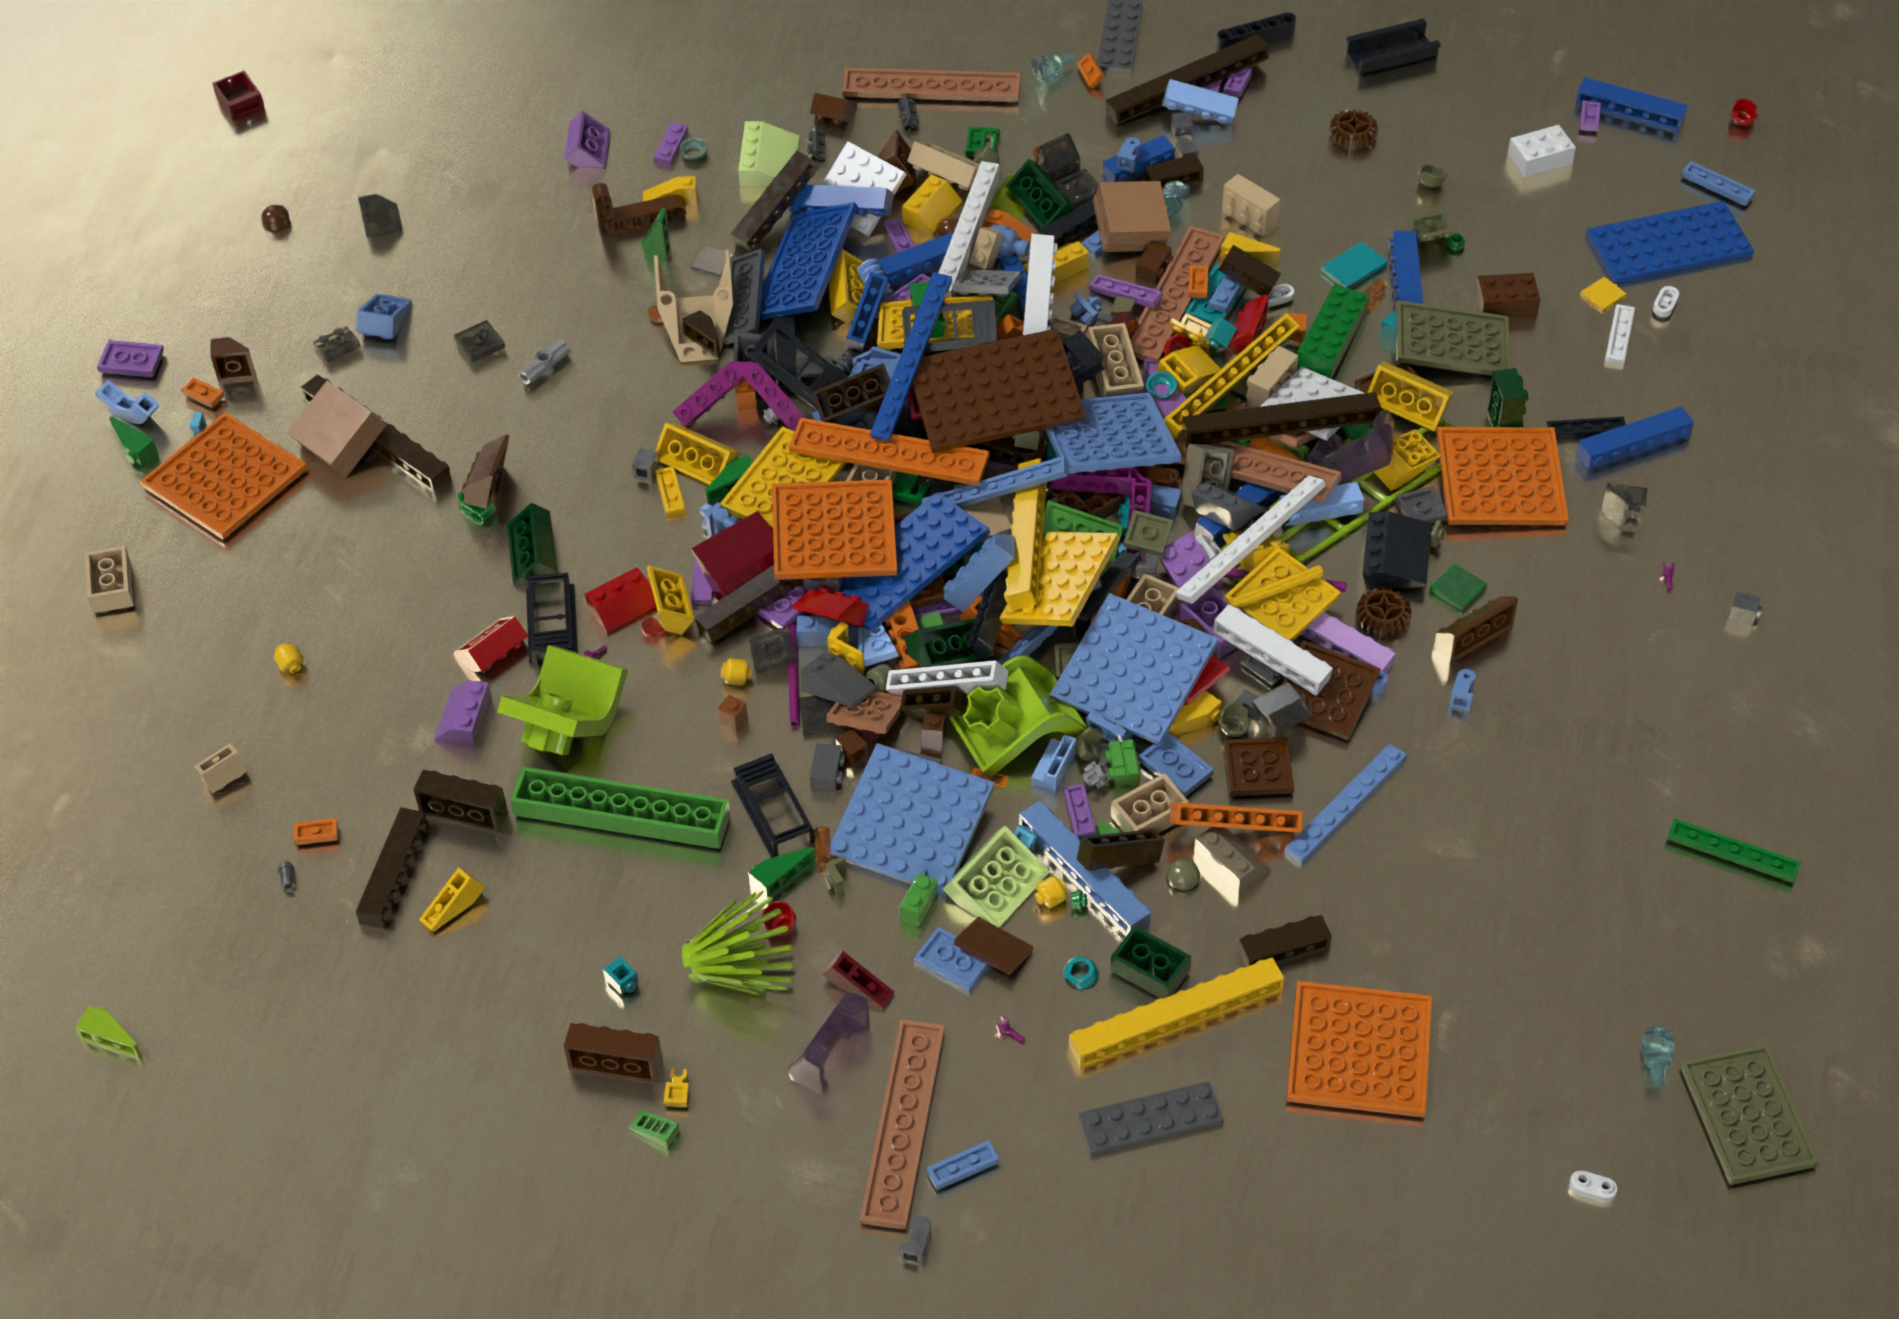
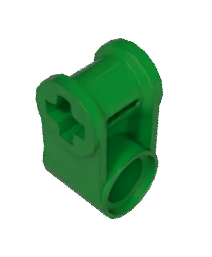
M461 492L458 494L460 512L478 524H483L496 511L491 501H489L485 509L463 503L464 495Z

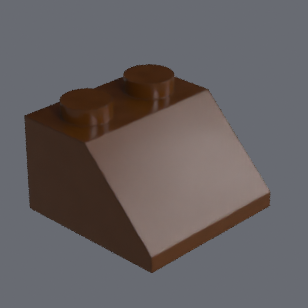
M814 92L810 114H814L815 119L825 121V118H831L832 123L842 124V121H849L857 107V103Z
M231 337L211 339L210 357L218 382L256 378L251 355L247 347Z

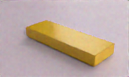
M674 466L655 470L667 517L686 514Z

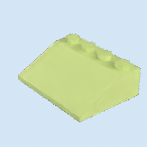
M745 121L738 169L740 186L768 187L796 150L798 151L800 136L765 122Z
M1003 826L992 835L942 890L958 906L976 918L979 916L991 924L1000 927L1050 871L1006 826Z

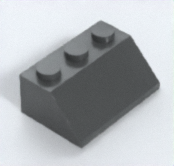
M1204 483L1191 492L1197 513L1234 531L1264 511V507L1227 489L1209 483Z

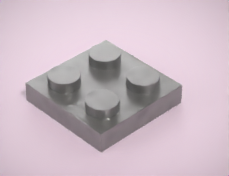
M1433 486L1396 496L1395 501L1404 516L1432 524L1436 523L1437 520H1447V511Z

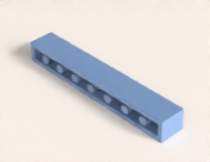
M1038 801L1019 813V825L1038 835L1036 843L1126 935L1134 925L1142 930L1150 925L1151 911L1145 903L1142 904L1136 898L1135 893L1122 884L1121 879L1117 875H1113L1107 868L1097 869L1096 871L1086 870L1076 860L1080 845L1079 837L1075 833L1072 834L1067 829L1066 824L1053 815L1052 810L1048 806H1044Z

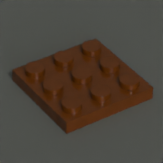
M1288 737L1224 740L1230 796L1294 793Z

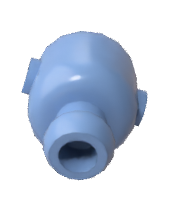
M1000 224L990 227L1004 233L997 259L1012 256L1014 253L1019 257H1026L1028 255L1030 243L1026 240L1020 241L1017 232L1010 229V226L1007 227Z

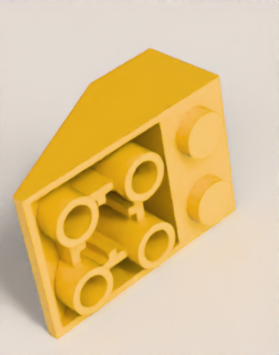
M1199 345L1174 351L1161 359L1156 372L1162 371L1173 375L1178 383L1177 388L1182 394H1189L1204 385L1221 368Z
M1415 429L1374 448L1366 464L1393 491L1407 484L1438 460L1441 455Z
M1232 530L1231 533L1223 534V538L1229 546L1246 530ZM1270 535L1239 563L1244 570L1251 572L1277 547L1289 554V545L1282 542L1281 539Z

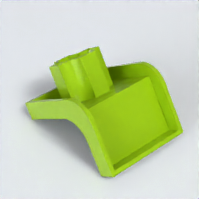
M548 645L541 672L533 690L527 695L501 696L497 712L526 722L521 742L528 744L529 747L560 755H568L573 737L602 736L609 730L617 712L629 669L555 645Z
M1017 656L1002 664L1008 670L1006 690L996 687L991 691H987L978 686L971 693L967 694L968 705L966 713L963 716L949 717L978 766L989 777L994 776L1034 741L1045 734L1059 731L1076 738L1088 728L1075 708L1050 697V693L1058 680L1053 672L1029 656Z

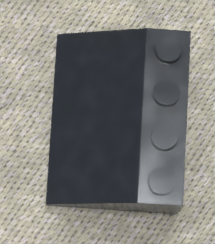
M1389 511L1369 512L1362 572L1366 589H1375V587H1427L1432 523Z

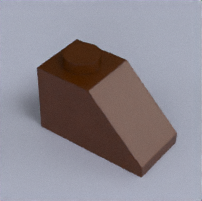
M924 713L920 754L942 759L945 737V714Z

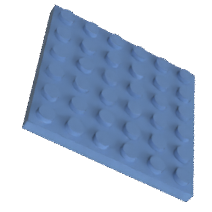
M1150 393L1081 399L1086 415L1085 421L1045 429L1057 457L1065 456L1068 460L1069 474L1181 462V453Z
M1109 593L1050 693V697L1088 715L1090 712L1097 715L1101 714L1109 722L1124 727L1126 731L1161 745L1216 649L1219 639Z
M877 743L827 849V856L836 859L844 857L847 863L908 884L914 883L917 873H921L936 879L938 894L947 896L942 889L956 875L994 790L995 783Z

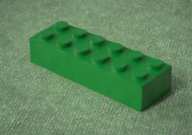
M1333 284L1297 351V370L1304 367L1330 379L1332 378L1366 313L1369 295Z

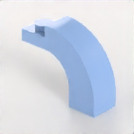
M109 380L95 393L96 397L110 407L108 411L132 424L144 423L160 405L146 392L138 399L130 397Z

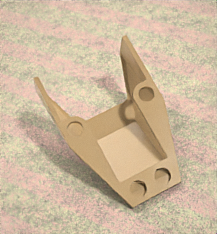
M725 250L726 262L719 287L714 291V295L676 298L672 293L659 264L658 255H654L657 308L680 363L719 360V357H716L683 334L682 318L699 310L712 318L719 339L721 353L733 307L729 250Z

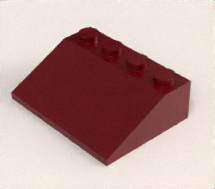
M759 511L752 513L690 548L718 601L774 565L773 530Z

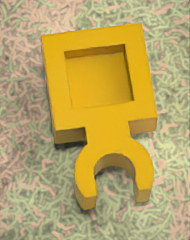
M672 1068L670 1071L672 1082H666L664 1107H687L689 1096V1083H685L688 1080L687 1069H683L681 1076H675V1068Z

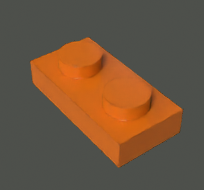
M1088 52L1078 62L1077 66L1088 86L1094 89L1105 78L1096 59Z
M1189 265L1188 297L1207 298L1208 266Z
M194 377L181 389L183 395L211 408L224 397L222 390Z
M337 818L294 823L295 846L338 840Z

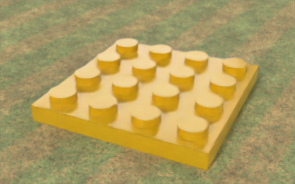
M1277 547L1225 595L1224 601L1229 604V600L1233 597L1307 570L1308 568ZM1320 577L1239 609L1247 616L1258 620L1260 624L1274 630L1286 640L1288 639L1293 642L1340 598L1341 592Z

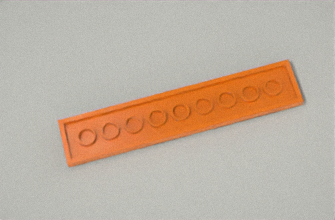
M800 418L789 445V452L976 486L980 485L990 456L989 451L969 447H959L932 453L928 440L893 434L890 442L871 438V430L806 418Z

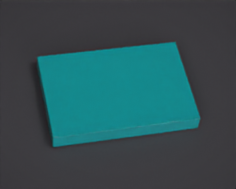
M1361 241L1323 265L1321 272L1339 286L1351 289L1386 267L1388 261Z

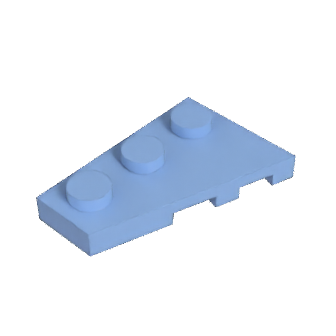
M882 624L872 632L864 626L863 628H858V650L864 654V667L899 657Z

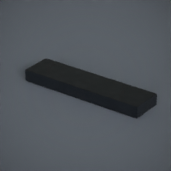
M1624 416L1546 422V427H1554L1556 440L1588 438L1626 425Z

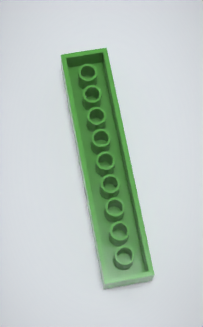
M522 767L510 800L515 816L717 849L721 847L730 818L728 799L530 767Z

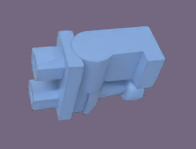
M718 502L714 506L705 503L699 509L700 515L705 517L701 524L702 528L707 530L708 538L735 524L729 518L728 510L726 508L723 509L722 505Z

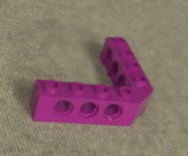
M730 361L672 411L686 428L690 429L697 423L696 420L706 411L709 412L711 410L710 408L721 398L724 399L725 395L735 386L738 387L747 380L790 430L795 432L800 418H805L758 363Z
M1136 467L1097 470L1095 472H1077L1075 474L1067 473L1066 477L1052 481V489L1130 494L1128 527L1134 510L1148 514L1150 511L1152 483L1147 478H1144ZM1126 548V551L1135 554L1137 552L1141 553L1142 559L1140 560V562L1146 563L1145 552Z

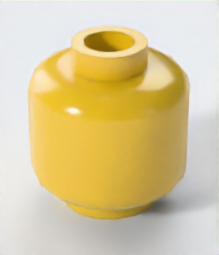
M285 642L275 649L273 659L282 672L293 674L301 669L304 657L295 644Z
M729 658L726 662L722 663L721 678L724 679L726 684L743 686L747 680L751 679L752 668L748 667L746 660Z
M1050 876L1036 885L1037 893L1034 896L1040 906L1044 904L1047 908H1052L1066 900L1068 889L1060 877L1057 879L1055 876Z

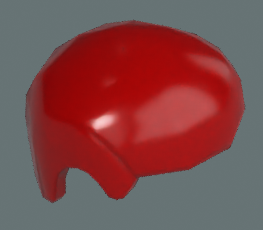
M1738 99L1735 101L1730 111L1734 123L1743 127L1751 126L1758 117L1756 113L1757 105L1748 99Z
M1173 335L1164 344V355L1166 357L1174 351L1191 347L1192 344L1187 340L1186 335Z
M775 901L769 904L762 913V916L776 909L781 910L779 915L763 922L768 931L782 926L788 927L787 932L775 935L777 937L790 933L796 926L797 917L794 910L788 903L783 901Z

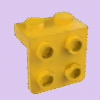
M1188 313L1185 314L1181 322L1170 319L1171 329L1176 335H1186L1187 340L1192 342L1193 346L1199 345L1200 348L1203 347L1207 350L1210 348L1209 341L1205 339V335L1211 326L1210 324Z
M841 621L837 627L832 628L827 637L828 653L842 657L865 676L864 654L849 645L848 625Z

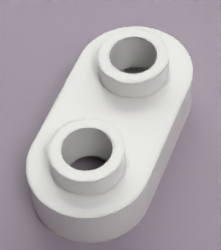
M1288 284L1274 286L1269 294L1268 307L1290 302L1294 297V288Z
M1672 286L1663 287L1654 302L1653 312L1660 317L1671 315L1678 301L1679 291Z
M1576 1171L1570 1178L1569 1187L1576 1195L1603 1203L1611 1202L1616 1196L1617 1185L1610 1178L1586 1171ZM1579 1179L1585 1180L1586 1182L1582 1183L1579 1181ZM1602 1186H1606V1187H1608L1609 1189H1608V1190L1603 1189Z

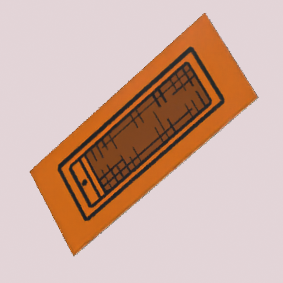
M975 767L971 774L995 783V786L1005 788L1009 776L999 773L989 777L981 769Z

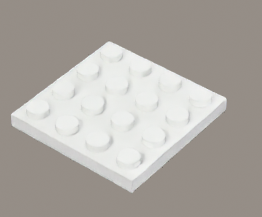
M847 142L822 185L888 188L895 194L907 174L854 144ZM855 214L850 227L869 237L881 217L874 216L873 214H867L866 216Z
M1301 367L1261 406L1362 394L1364 392ZM1340 427L1305 432H1309L1327 441Z

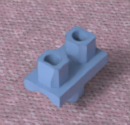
M1077 293L1074 296L1076 301L1069 308L1076 317L1085 312L1079 319L1084 325L1089 327L1097 322L1099 314L1096 311H1102V299L1098 296L1093 298L1090 296L1086 301Z

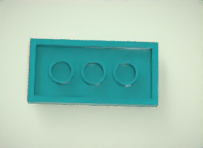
M1215 264L1208 275L1207 298H1194L1185 314L1188 313L1210 325L1215 318H1227L1245 289V286L1242 285L1226 313L1208 308L1210 299L1225 276L1224 273L1218 270L1220 265Z

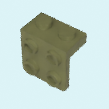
M1444 210L1407 218L1410 231H1416L1418 242L1452 236V232L1457 231V227H1447Z

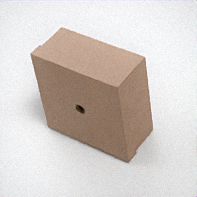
M1160 181L1099 183L1096 195L1093 198V204L1103 252L1145 251L1151 241L1168 246L1167 242L1171 228Z
M326 381L287 433L298 444L346 478L387 423L357 400L341 391L329 381Z

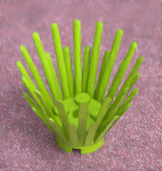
M762 890L757 894L755 891L725 914L735 905V899L693 939L685 941L688 944L682 946V960L684 968L690 967L693 973L688 974L693 983L707 982L755 995L760 994L750 989L765 991L766 989L775 991L788 990L786 986L774 985L768 981L792 982V978L760 974H762V970L792 969L795 967L793 963L769 964V961L766 959L737 961L793 950L792 945L762 949L766 947L765 942L754 943L787 932V926L750 937V934L760 930L761 926L759 924L781 913L780 909H776L726 934L727 931L747 920L754 912L772 901L771 896L725 924L762 896L764 891Z

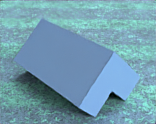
M1063 735L1061 741L1053 738L1050 740L1031 777L1032 786L1056 794L1076 755V738Z

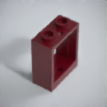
M245 70L212 82L215 96L232 120L265 107L260 91ZM245 87L249 94L229 102L225 98V95Z

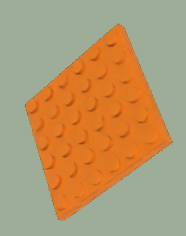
M224 412L145 476L140 483L142 487L224 540L304 473L308 467L299 458Z
M1437 427L1436 434L1438 450L1441 455L1440 465L1448 525H1568L1569 518L1554 427Z
M891 480L772 484L775 580L897 575Z
M1297 981L1286 1102L1425 1118L1432 996Z

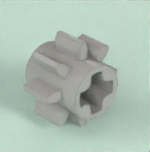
M1093 761L1084 768L1083 778L1090 787L1096 785L1099 789L1109 781L1107 777L1110 774L1105 764L1099 763L1097 765Z

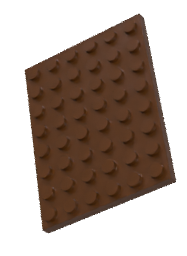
M1057 328L923 356L912 383L932 453L1086 420L1083 405Z

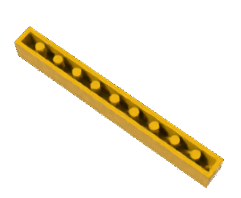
M1287 313L1283 315L1164 419V422L1173 440L1182 434L1183 416L1205 414L1263 363L1270 352H1274L1278 346L1281 347L1291 339L1300 325Z
M1039 458L1018 464V470L1042 463V460ZM1047 482L1016 491L1015 498L1013 499L1014 511H1012L1013 524H1011L1012 536L1015 537V558L1007 565V590L1004 592L1005 600L1007 603H1010L1013 611L1037 605Z
M1273 957L1259 960L1251 966L1240 967L1235 972L1219 975L1214 980L1198 983L1193 988L1180 990L1172 996L1159 998L1151 1004L1138 1006L1130 1012L1119 1013L1109 1020L1098 1021L1088 1028L1077 1029L1072 1034H1069V1048L1081 1068L1282 991L1284 976Z

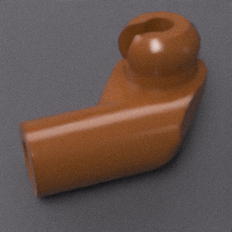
M657 306L649 307L648 315L655 323H663Z

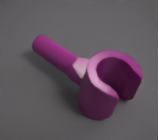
M1664 562L1661 574L1667 579L1668 590L1673 589L1672 576L1675 569L1673 562L1671 567H1666Z
M604 645L593 652L586 650L583 655L595 658L598 654L607 650V647Z
M1001 1016V1021L1004 1025L996 1022V1027L1000 1034H1011L1020 1042L1025 1040L1022 1035L1010 1027L1007 1017Z

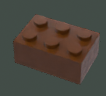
M1534 273L1477 277L1475 294L1480 312L1508 317L1538 315L1540 295Z

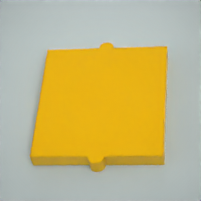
M1606 277L1601 278L1581 291V295L1602 311L1626 297V293Z

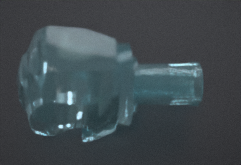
M1070 51L1059 57L1056 54H1051L1049 57L1040 55L1043 63L1033 59L1031 65L1037 80L1040 82H1051L1060 76L1063 66L1074 62V59H1072L1074 56Z
M1180 181L1167 182L1163 190L1169 222L1172 219L1173 213L1181 210V199L1189 198V186Z
M1655 1026L1648 1028L1643 1036L1642 1053L1644 1064L1651 1068L1649 1084L1660 1087L1664 1085V1070L1672 1065L1675 1046L1673 1032L1665 1027Z

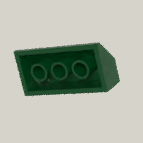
M1030 159L1023 164L1005 185L1041 228L1077 208L1046 171Z
M530 503L507 524L512 579L515 586L527 585L528 576L555 574L557 571L550 511L534 503Z
M975 618L917 629L906 635L904 640L909 656L922 667L954 665L983 659V657L967 647V641ZM992 651L991 654L986 658L993 657L994 652Z

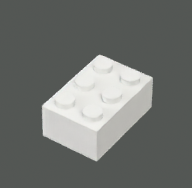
M1559 125L1510 138L1508 156L1523 177H1528L1573 164L1576 147Z

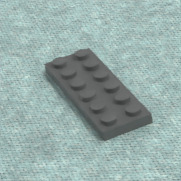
M1108 0L1097 61L1102 72L1132 73L1143 0Z
M762 248L730 260L733 307L723 341L726 345L735 341V331L758 334L765 264V252Z
M1210 1081L1078 1113V1119L1091 1157L1224 1123Z

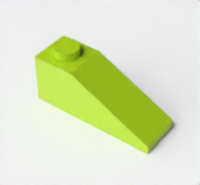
M91 1006L86 1008L75 1026L81 1040L140 1058L141 1052L137 1043L107 1010Z

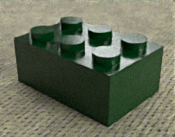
M1516 368L1493 371L1486 410L1492 427H1523V415L1526 414L1525 403L1528 401V392L1523 388L1522 376H1519Z
M1134 925L1112 954L1110 971L1159 998H1166L1173 995L1189 973L1191 955Z

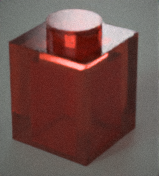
M1132 311L1115 313L1110 324L1125 323L1131 340L1139 327V323Z

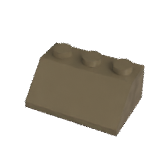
M1189 444L1180 503L1194 507L1191 492L1204 483L1228 490L1234 449L1205 444Z
M1210 827L1195 838L1194 853L1237 894L1270 871V868L1227 828Z

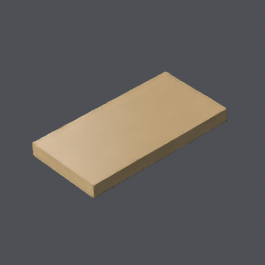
M964 483V484H956V485H954V489L959 488V487H962V486H966V485H969V484H965V483ZM999 497L962 507L964 511L989 527L991 533L980 542H985L996 533L1011 528Z

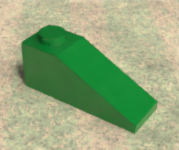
M666 208L660 210L647 233L646 239L642 240L641 250L644 251L645 259L654 260V255H658V260L667 261L671 247Z
M113 416L109 418L113 432L129 462L136 463L142 467L158 453L152 438Z
M748 454L731 461L705 489L706 503L712 504L726 497L753 463Z
M809 847L765 859L750 870V885L758 892L763 890L762 896L765 898L772 897L815 862L814 849Z

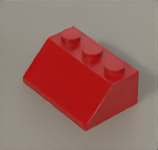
M1265 294L1246 303L1243 311H1239L1238 323H1234L1237 330L1227 346L1229 347V356L1233 354L1238 355L1262 334L1267 322L1269 295Z
M638 567L585 593L587 609L607 635L657 610L649 581Z
M819 588V591L810 589L792 605V609L812 616H821L863 628L869 604L862 602V597L850 594V598H848L845 593L835 591L834 594H831V590Z
M515 616L500 618L455 651L454 655L472 671H482L484 673L493 667L492 663L497 659L500 661L507 657L509 650L522 646L524 644L523 640L528 635Z
M1212 654L1184 705H1189L1229 672V666Z

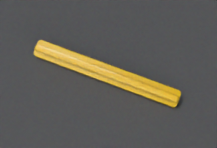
M1320 565L1314 566L1233 597L1229 600V604L1239 609L1323 576L1324 571Z

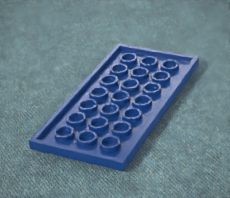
M1725 201L1588 228L1586 231L1589 241L1614 284L1749 257L1754 254L1752 245Z
M855 202L792 214L762 287L760 320L775 318V316L813 312L818 309L858 209Z
M936 492L894 527L897 575L844 577L838 592L847 594L846 597L850 598V594L862 597L861 601L869 604L863 626L872 632L991 533L989 527L939 492Z

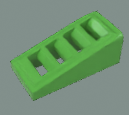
M1011 291L1006 296L1000 297L995 294L993 297L996 300V325L1017 304L1016 293Z
M640 1110L629 1126V1130L667 1149L680 1132L678 1123ZM642 1118L646 1119L641 1127L638 1126ZM652 1122L653 1124L651 1125V1127L649 1129H646L648 1124ZM657 1125L660 1126L657 1132H654ZM666 1129L667 1131L664 1133V1135L661 1134L662 1131Z

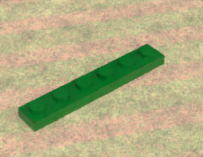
M1675 818L1667 840L1792 883L1795 882L1801 862Z

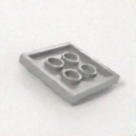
M966 269L953 284V292H959L960 295L977 293V295L985 296L991 293L1000 297L1006 296L1020 281L1021 272Z

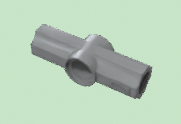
M561 339L548 349L537 351L535 359L518 372L523 383L526 385L531 384L541 375L552 373L554 365L570 353V347Z

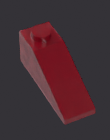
M844 951L832 959L822 974L838 988L880 1009H884L895 992Z

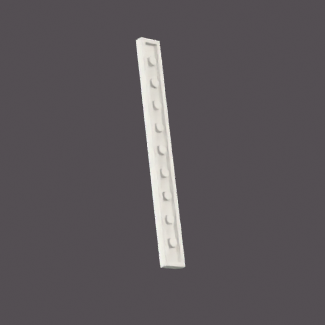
M1310 475L1306 477L1175 592L1177 598L1191 604L1194 603L1325 487L1324 480Z

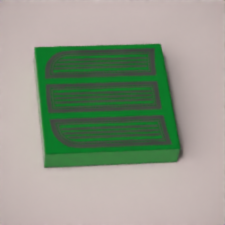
M1454 563L1430 586V592L1463 612L1487 588V583Z

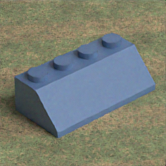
M995 534L991 539L988 538L982 545V549L971 556L969 563L958 570L956 577L946 583L944 586V599L964 612L1015 558V537L1007 534Z

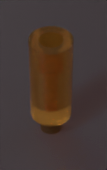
M1376 278L1365 290L1364 294L1369 295L1367 306H1370L1386 289L1387 284L1383 279Z
M820 826L814 830L815 862L818 863L819 869H825V864L830 861V829Z

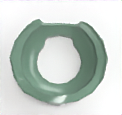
M688 138L680 144L681 154L687 160H699L705 156L707 144L700 138ZM691 149H698L701 152L698 156H687L685 154Z

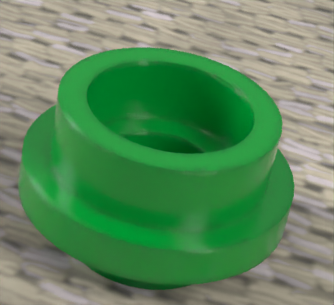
M1453 233L1452 236L1447 238L1446 244L1450 249L1460 250L1465 246V239L1463 235Z
M1082 889L1072 892L1071 903L1074 910L1083 911L1084 907H1087V894H1083Z

